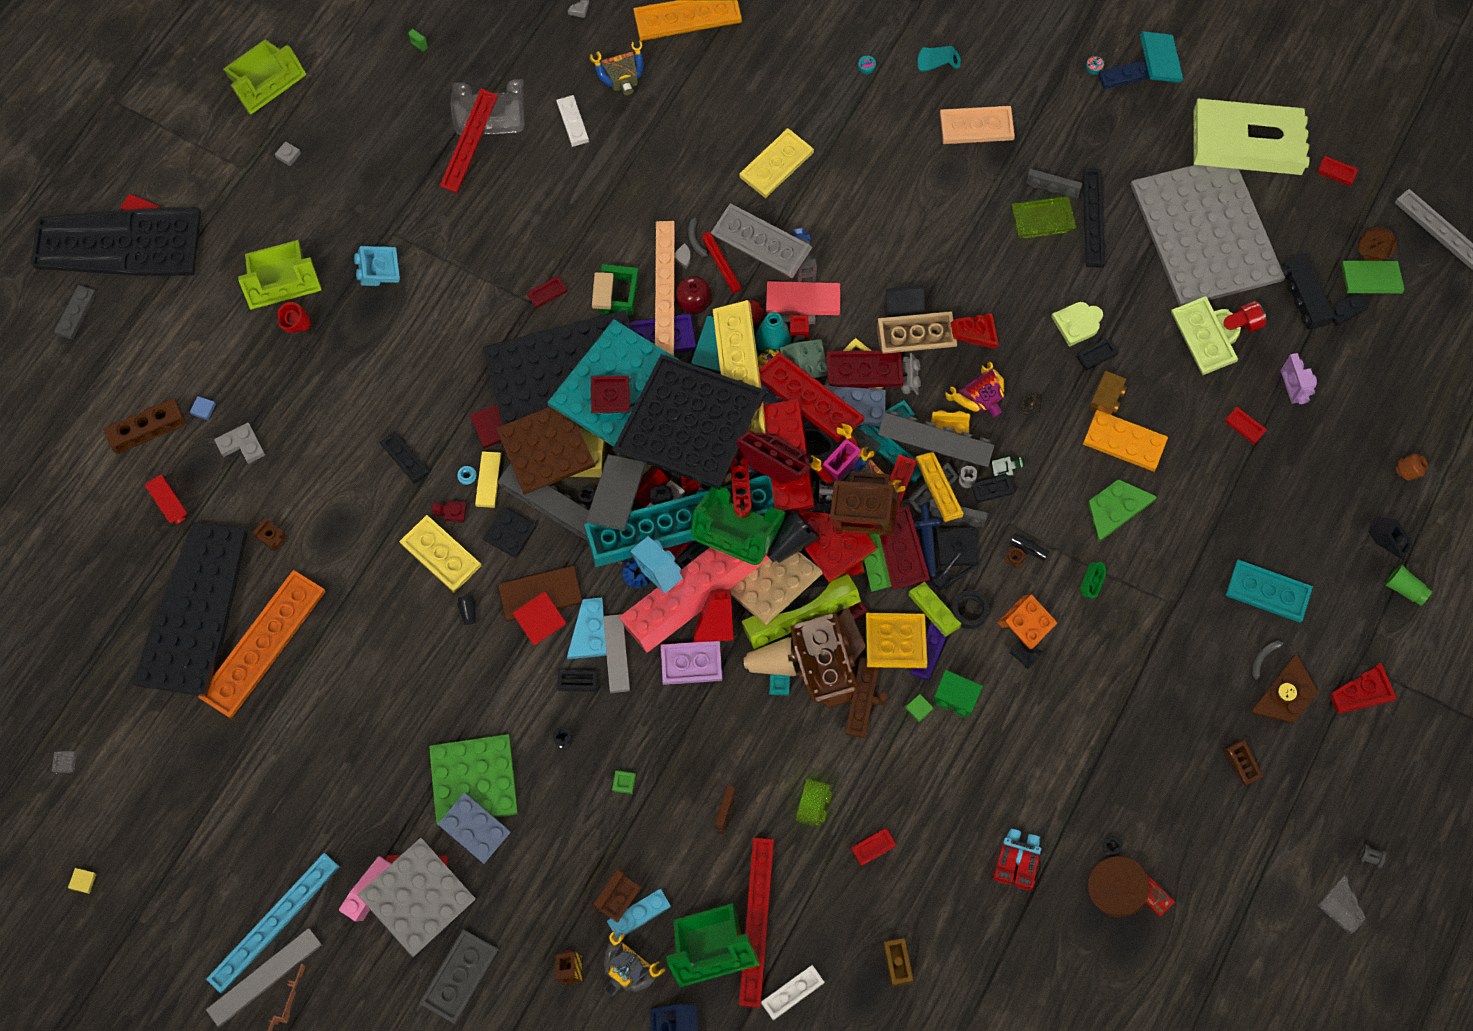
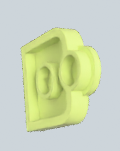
M1084 302L1075 303L1052 314V319L1069 347L1096 335L1100 326L1099 322L1103 317V312L1099 307H1089Z

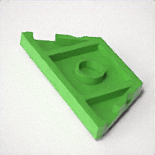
M1119 479L1088 502L1089 510L1093 516V525L1097 531V540L1099 542L1153 503L1157 497Z

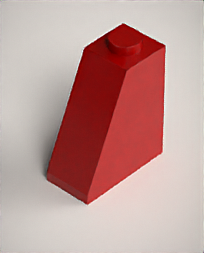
M159 475L145 484V487L170 524L175 522L177 525L186 519L185 515L188 512L164 475Z
M721 588L710 591L694 627V643L733 640L731 589Z

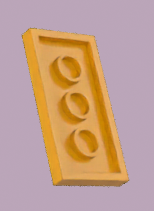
M1096 410L1083 445L1155 472L1168 437Z

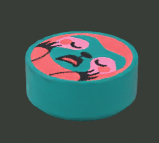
M1092 56L1087 60L1086 70L1089 73L1099 74V71L1103 70L1104 61L1102 58Z

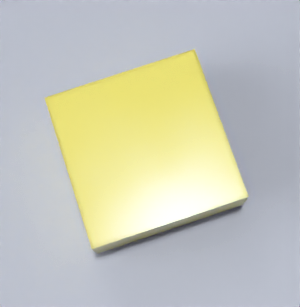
M75 868L68 888L90 894L97 874Z

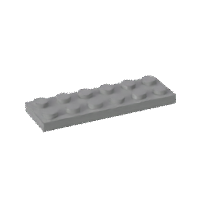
M731 203L711 232L719 240L790 278L794 277L812 249L806 242Z

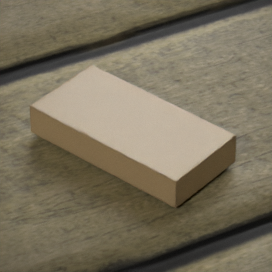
M595 273L592 308L611 309L613 273Z

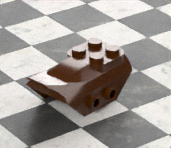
M836 613L790 626L795 648L792 651L795 662H799L801 668L798 670L801 682L805 681L813 703L819 701L828 707L851 701L854 691L859 689L852 668L855 666L853 655L848 654L846 648L850 647L846 635H842Z

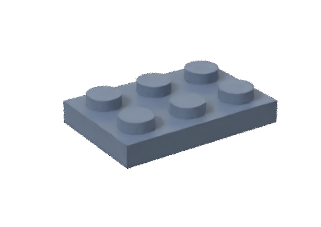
M466 792L438 823L440 827L483 864L486 863L511 833L507 827Z

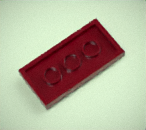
M882 351L826 352L828 386L903 387L901 352L883 354Z
M909 506L898 508L894 536L880 535L892 590L930 580ZM879 525L875 529H883V526Z

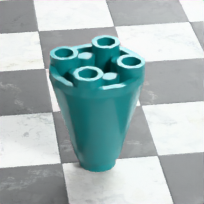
M771 312L757 329L755 342L762 352L772 349L773 351L778 350L781 353L780 347L792 343V335H790V329L782 316L776 312Z

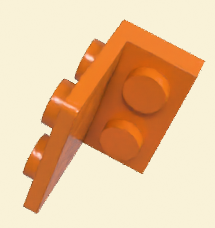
M1032 594L1022 596L997 622L1001 628L1010 627L1029 649H1033L1057 624L1055 619Z

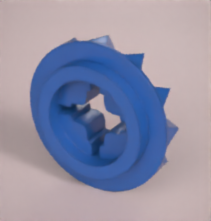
M635 559L627 561L623 567L622 576L625 583L630 587L642 588L648 585L651 580L644 574H639L635 579V574L632 571H636L639 568Z

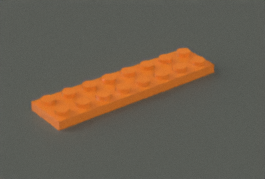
M293 570L215 673L207 697L198 696V698L232 719L325 594V589Z

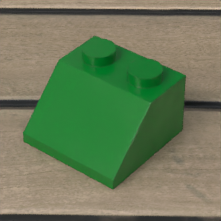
M945 670L933 702L942 709L949 708L960 717L967 716L970 718L983 686Z

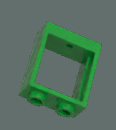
M602 264L601 273H613L614 281L631 282L628 302L612 301L611 309H597V312L609 314L626 310L628 315H633L639 282L638 268Z

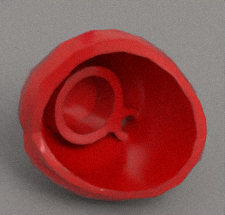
M287 302L278 309V324L282 330L296 333L310 329L311 320L305 309L299 304Z

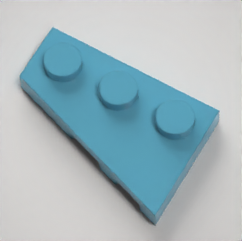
M602 598L582 600L567 659L607 656Z

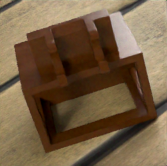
M851 471L849 482L834 480L830 520L836 531L894 536L899 498L894 485H889V474ZM842 522L882 525L883 529L843 526Z

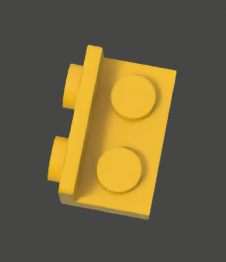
M942 410L932 412L931 423L936 424L935 428L943 430V427L954 429L955 434L961 435L962 432L969 434L970 414L962 411L947 413Z

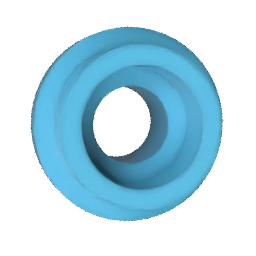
M464 466L458 471L457 477L462 484L469 485L476 480L477 474L474 468ZM466 474H470L469 478H464Z

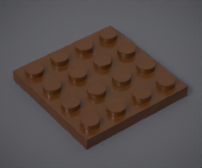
M551 407L496 428L524 495L595 467L578 424Z

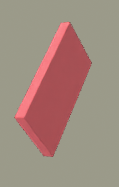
M767 281L766 314L776 312L778 314L840 315V283Z

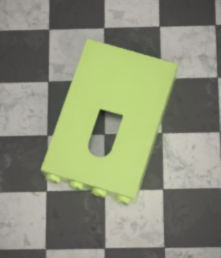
M1197 99L1194 108V165L1302 175L1304 169L1308 168L1309 157H1307L1309 144L1306 143L1308 130L1305 128L1308 117L1305 116V108ZM1248 125L1277 127L1283 131L1284 136L1278 140L1248 137Z

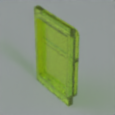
M1069 196L1012 204L1019 237L1028 238L1065 233L1076 229Z

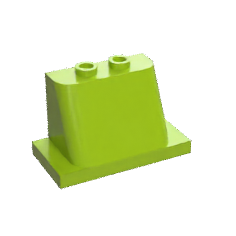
M266 39L223 69L233 82L231 87L250 115L307 75L290 46L286 45L282 49H278Z
M299 240L245 254L247 274L238 276L250 310L322 291L310 257L304 259Z

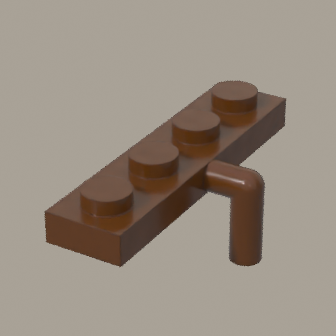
M860 658L856 678L859 689L853 693L845 735L864 739L871 705L883 706L887 701L886 693H881L879 697L873 696L879 667H867V658Z

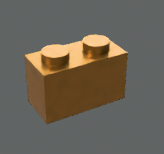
M1105 371L1089 410L1094 412L1099 410L1109 415L1112 412L1116 413L1120 402L1117 400L1119 396H1124L1127 389L1124 386L1126 379Z
M905 938L884 942L882 946L891 987L912 984L913 977Z

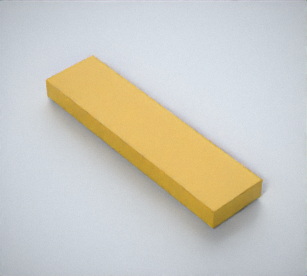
M934 451L916 456L917 465L944 521L947 522L963 517V511Z

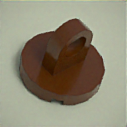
M1384 227L1368 229L1359 238L1358 250L1362 257L1368 261H1384L1387 257H1391L1396 250L1397 242L1395 235Z

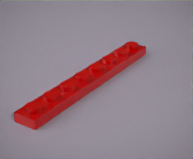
M753 838L745 934L750 939L759 958L760 965L742 970L739 1006L760 1008L773 839Z

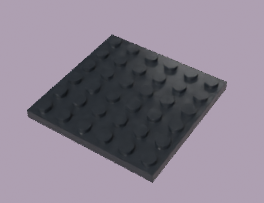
M661 354L613 447L614 452L721 490L740 450L736 441L750 429L766 396V390Z

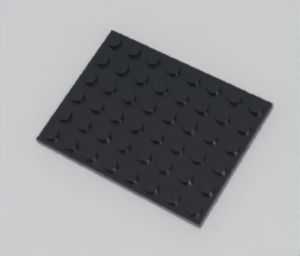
M623 310L484 346L483 351L502 425L550 407L548 406L550 398L613 320L632 330L627 311Z

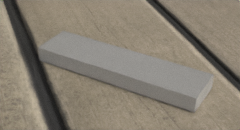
M622 614L603 616L610 693L630 691L624 625L619 618Z

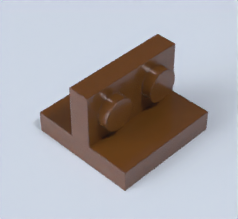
M617 869L593 904L594 909L618 923L641 887L626 878L624 873Z

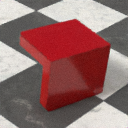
M790 315V335H805V341H808V315Z

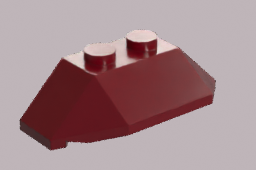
M748 430L736 441L752 468L780 484L798 480L811 469L806 453L775 435L754 433V431Z

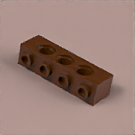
M175 399L165 400L155 407H149L137 415L128 416L123 421L112 423L103 430L111 449L118 455L187 425V422L179 404Z

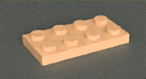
M1011 106L940 110L943 144L1014 140Z

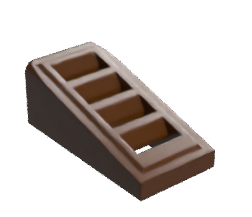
M1245 740L1236 741L1223 748L1226 757L1244 785H1248L1263 777ZM1239 748L1240 752L1235 754L1234 751ZM1241 756L1245 757V759L1238 761V758ZM1247 763L1250 765L1244 769L1241 767ZM1253 770L1254 773L1246 777L1245 773Z

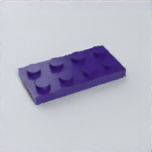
M691 314L674 316V353L696 350ZM655 319L630 322L632 331L655 344Z

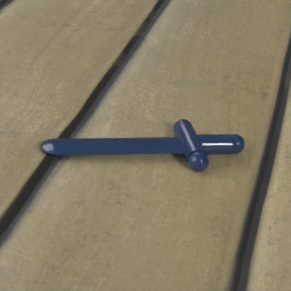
M924 503L921 505L922 521L914 522L915 529L921 528L923 556L929 577H933L936 573L932 527L939 526L941 520L939 518L930 519L929 506Z

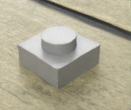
M285 141L275 153V156L280 161L291 166L301 152Z

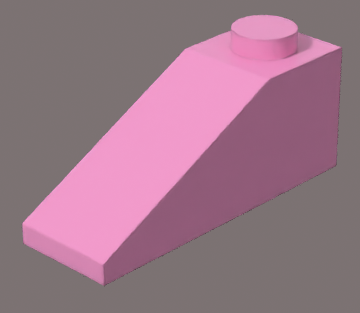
M378 856L350 891L339 911L354 921H363L370 909L357 895L388 868L391 863Z

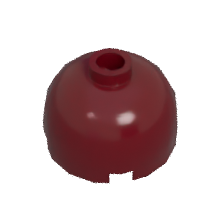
M691 276L685 278L676 288V302L678 307H681L688 314L704 312L712 301V292L709 284L700 277Z

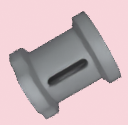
M973 466L963 467L958 479L960 486L971 488L972 483L976 481L977 470Z

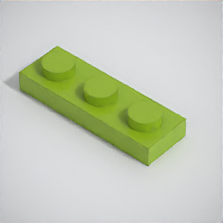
M925 582L909 591L908 595L945 637L961 627V622L956 619L953 613Z

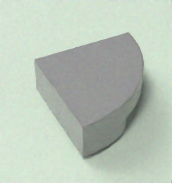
M581 0L579 3L571 5L568 9V14L585 18L590 4L589 0Z
M683 244L674 253V260L684 268H687L690 264V250L686 244Z

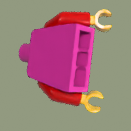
M842 423L843 429L837 428V433L845 436V441L829 456L823 465H821L820 459L811 455L813 458V462L809 463L811 468L816 470V473L826 483H833L834 480L842 481L855 468L861 453L854 436L851 435L852 427Z

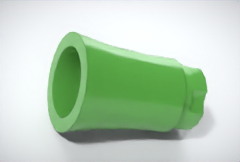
M1402 564L1392 572L1384 585L1420 606L1425 603L1432 593L1426 587V584L1416 578Z

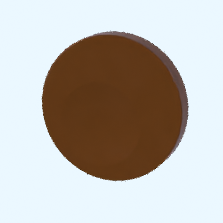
M1116 856L1107 858L1095 866L1089 877L1088 890L1094 905L1101 912L1112 917H1127L1135 914L1145 905L1149 897L1150 884L1146 872L1137 862L1130 858Z

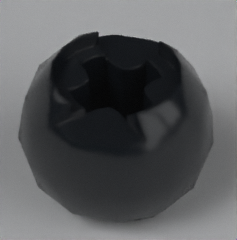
M658 484L651 489L649 500L653 505L672 501L673 492L667 485ZM658 494L664 495L665 497L662 499V497H658Z

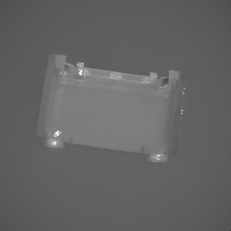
M517 79L508 82L507 93H494L498 95V99L483 134L515 133L523 130L525 123L523 79ZM463 82L453 83L450 102L454 130L460 135L464 130L478 94H472L469 84Z

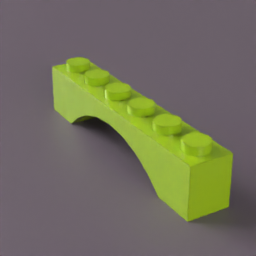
M847 574L829 583L822 594L811 603L790 612L780 613L767 625L756 616L743 620L742 624L751 645L756 649L790 634V626L837 613L861 601L857 587Z

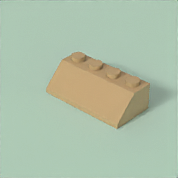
M952 312L878 318L877 334L882 354L957 347V341L953 338L950 324L953 321Z

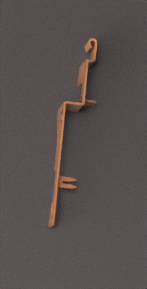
M301 964L295 982L288 981L292 984L287 985L293 988L282 1018L273 1016L272 1021L269 1020L271 1024L268 1031H272L274 1024L278 1025L279 1022H288L290 1007L296 994L295 988L305 970L303 964Z

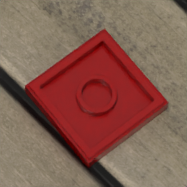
M545 591L512 613L534 646L567 624Z

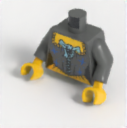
M617 929L610 934V942L605 951L603 965L605 974L611 978L604 990L613 997L621 987L628 993L630 991L637 992L646 989L655 981L657 976L665 972V968L660 971L657 970L656 966L659 962L652 965L648 964L621 941L625 935L623 933L620 938H617L615 936Z

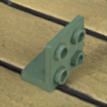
M821 339L780 347L781 354L813 378L827 376V363Z

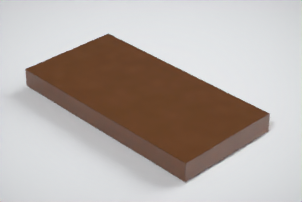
M574 566L498 584L507 622L516 620L512 613L544 591L557 610L582 604Z

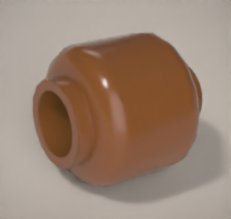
M1414 453L1400 458L1396 471L1400 477L1410 481L1424 476L1428 469V464L1423 456Z

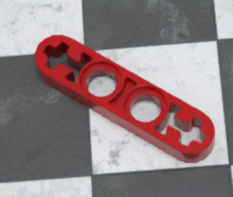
M739 450L731 467L733 506L737 517L746 518L751 514L748 462L741 450ZM737 457L741 459V466H737ZM742 472L745 474V477L738 479L734 475ZM740 488L747 491L744 495L736 493ZM744 501L745 510H741L740 502Z

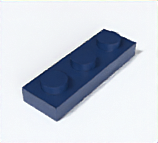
M1146 60L1101 70L1098 74L1103 89L1150 79Z

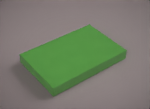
M1343 261L1341 264L1347 293H1403L1404 291L1398 261Z

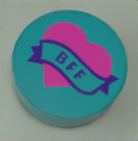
M863 56L859 59L858 69L860 72L870 74L875 70L876 61L873 57Z

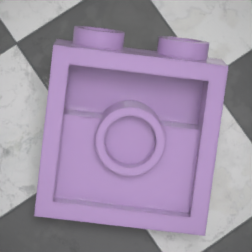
M1298 353L1290 354L1281 369L1292 404L1309 402V396L1315 393L1314 388L1317 385L1316 376L1312 374L1311 368L1303 370L1304 364L1302 359L1299 358Z

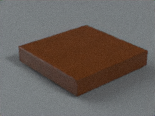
M727 786L715 822L717 833L724 834L736 797L735 787Z

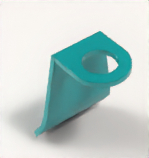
M952 46L938 48L923 47L918 55L917 63L919 71H929L947 63H950L954 69H958L961 65V59L958 52ZM954 55H955L956 58H957V64L954 63V60H953V56H954Z

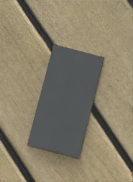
M612 455L607 456L587 517V523L625 531L646 466L644 462Z
M463 929L419 1004L456 1025L499 949Z

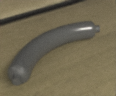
M696 218L691 219L688 227L689 241L699 255L707 257V251L700 246L695 236Z
M1279 640L1274 641L1262 648L1257 654L1252 668V676L1255 680H1258L1260 677V669L1265 657L1273 650L1281 648L1283 642Z

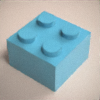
M647 536L630 552L642 573L666 594L683 579L679 572L681 568L674 561L675 557L669 550L665 552L658 540L653 541Z

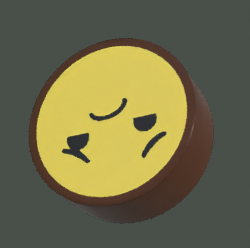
M1285 682L1277 688L1276 696L1283 703H1291L1297 698L1298 690L1294 684Z

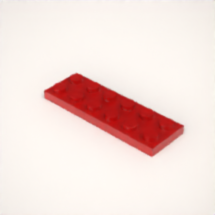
M780 352L759 369L762 385L783 401L799 398L802 415L838 443L845 438V436L837 433L838 427L843 429L842 423L851 426L853 431L864 421L865 416Z
M799 398L764 405L767 434L775 435L803 451L808 457ZM810 470L800 479L784 484L771 479L776 509L789 513L793 510L799 511L815 507Z

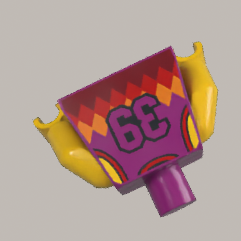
M988 362V368L982 365V374L958 390V394L955 387H950V391L953 394L950 395L945 392L946 399L955 401L961 406L978 413L988 409L992 417H995L1002 412L997 402L1004 398V379L993 369V364Z

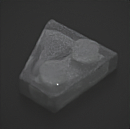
M1343 876L1318 906L1351 935L1366 918L1362 909L1358 906L1355 894L1351 892L1347 883L1349 882L1347 877Z

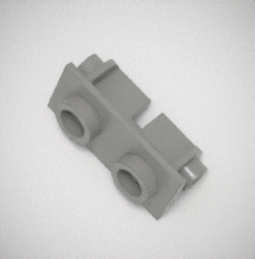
M910 353V358H902L903 375H908L903 377V387H901L905 394H909L911 390L919 394L918 387L921 386L918 376L920 362L912 353Z

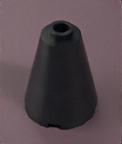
M793 510L785 520L766 554L772 562L777 561L780 563L820 539L815 529L796 510Z

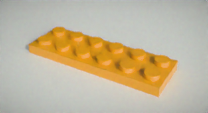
M676 0L633 8L640 41L742 22L737 0Z

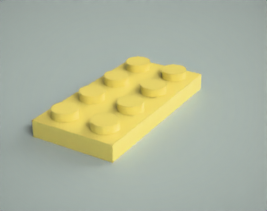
M787 128L739 176L763 197L767 198L814 153V149Z
M428 515L399 541L405 549L454 593L482 566L479 561Z

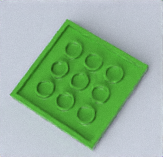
M509 734L429 746L437 826H439L438 823L464 792L495 818L518 814Z

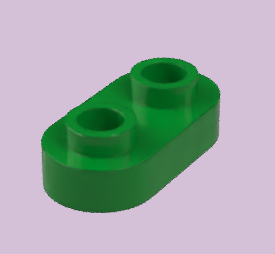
M1091 562L1087 568L1080 587L1081 593L1085 598H1096L1099 594L1106 576V567L1102 562Z

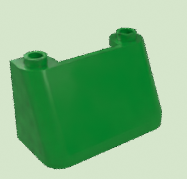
M711 487L694 509L691 527L693 539L749 564L759 565L767 554L784 520L785 512L776 508H769L764 516L751 511L748 517L739 518L734 513L733 503L730 502V492L724 487L721 490Z

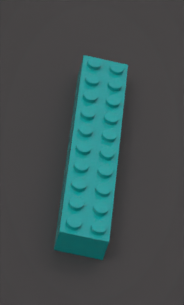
M766 475L749 480L751 511L762 516L765 515L769 508H775L771 478ZM732 484L724 486L730 492V502L733 503ZM742 488L736 491L739 495H744L747 492ZM708 491L631 511L625 531L589 523L584 524L595 567L632 558L633 555L630 551L647 536L653 541L658 540L664 549L695 541L691 535L694 509ZM744 501L740 502V507L744 508Z

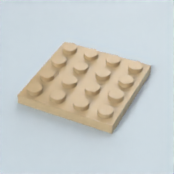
M800 552L780 563L777 561L772 562L768 559L743 580L735 584L731 588V596L767 625L823 573L819 567Z

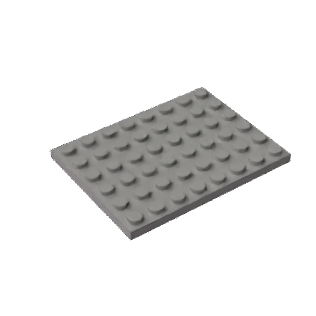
M1192 165L1131 181V188L1179 307L1205 296L1208 300L1284 281L1285 277L1239 169Z

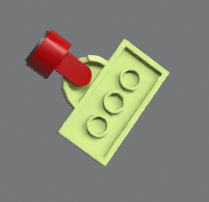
M1206 296L1171 310V314L1202 376L1238 361L1231 344L1238 339L1241 328L1245 327L1251 333L1265 327L1267 324L1265 312L1260 303L1256 301L1239 307V312L1235 314L1229 312L1228 309L1214 311Z

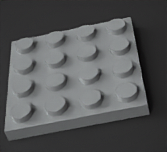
M422 838L415 842L357 895L412 957L475 900L474 896Z

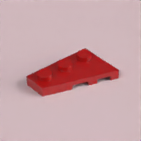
M992 313L985 316L977 315L973 318H959L950 322L953 338L956 340L993 349L999 346Z
M1382 663L1376 665L1372 670L1363 673L1356 680L1334 691L1330 696L1337 714L1393 702L1397 698Z

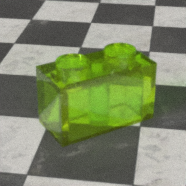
M806 779L796 815V822L819 828L821 822L825 823L828 812L824 811L825 804H830L833 793L829 791L830 785Z

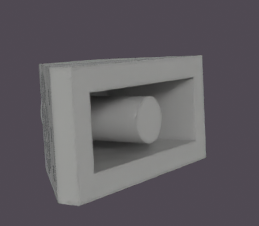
M819 479L818 503H832L834 482L826 483Z

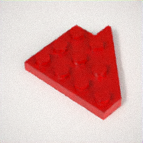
M805 510L798 511L820 537L817 542L808 546L805 550L817 567L821 569L829 583L877 550V547L866 533L836 531L830 520V514ZM842 522L843 526L876 528L879 526L876 524Z

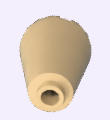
M787 637L748 652L747 657H744L745 669L752 673L784 676L799 675V662H795L792 653L795 650L793 638Z

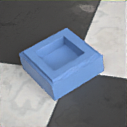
M197 396L190 414L209 420L216 403Z

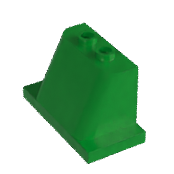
M733 903L673 920L676 953L666 956V959L680 987L760 965L759 958L748 935H741Z

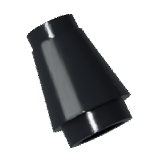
M473 595L459 597L456 604L464 625L476 623V600L473 598Z

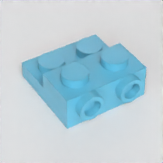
M359 247L358 252L354 255V262L359 265V269L356 271V278L360 280L361 285L379 286L380 282L399 283L400 276L396 247Z

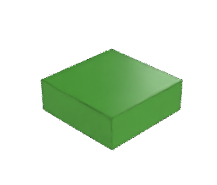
M411 29L408 32L411 44L425 52L428 49L426 38L414 29Z
M921 694L905 707L918 723L934 709Z
M616 770L612 791L633 794L636 773Z

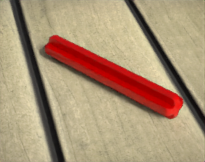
M711 232L702 234L705 245L732 293L741 291L740 283Z

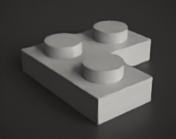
M249 422L214 439L223 457L241 449L248 464L265 456Z

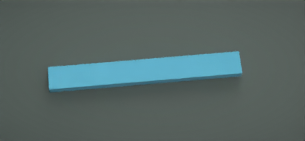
M323 853L206 980L223 994L340 866Z

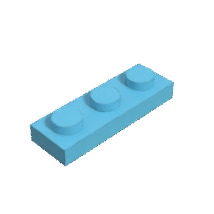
M659 889L627 908L618 923L612 919H609L607 922L612 931L617 929L615 936L620 938L623 933L624 935L629 934L670 909L671 906L662 890Z

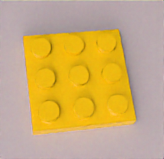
M866 613L867 667L927 668L925 614Z

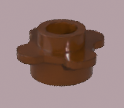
M1013 546L1010 547L1009 554L1005 556L1004 561L1018 569L1022 567V562L1027 558V554Z

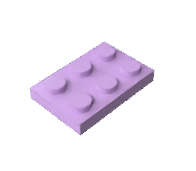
M720 641L661 645L663 685L722 681Z

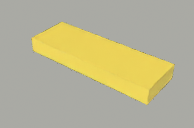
M482 451L475 502L476 507L495 508L501 453Z

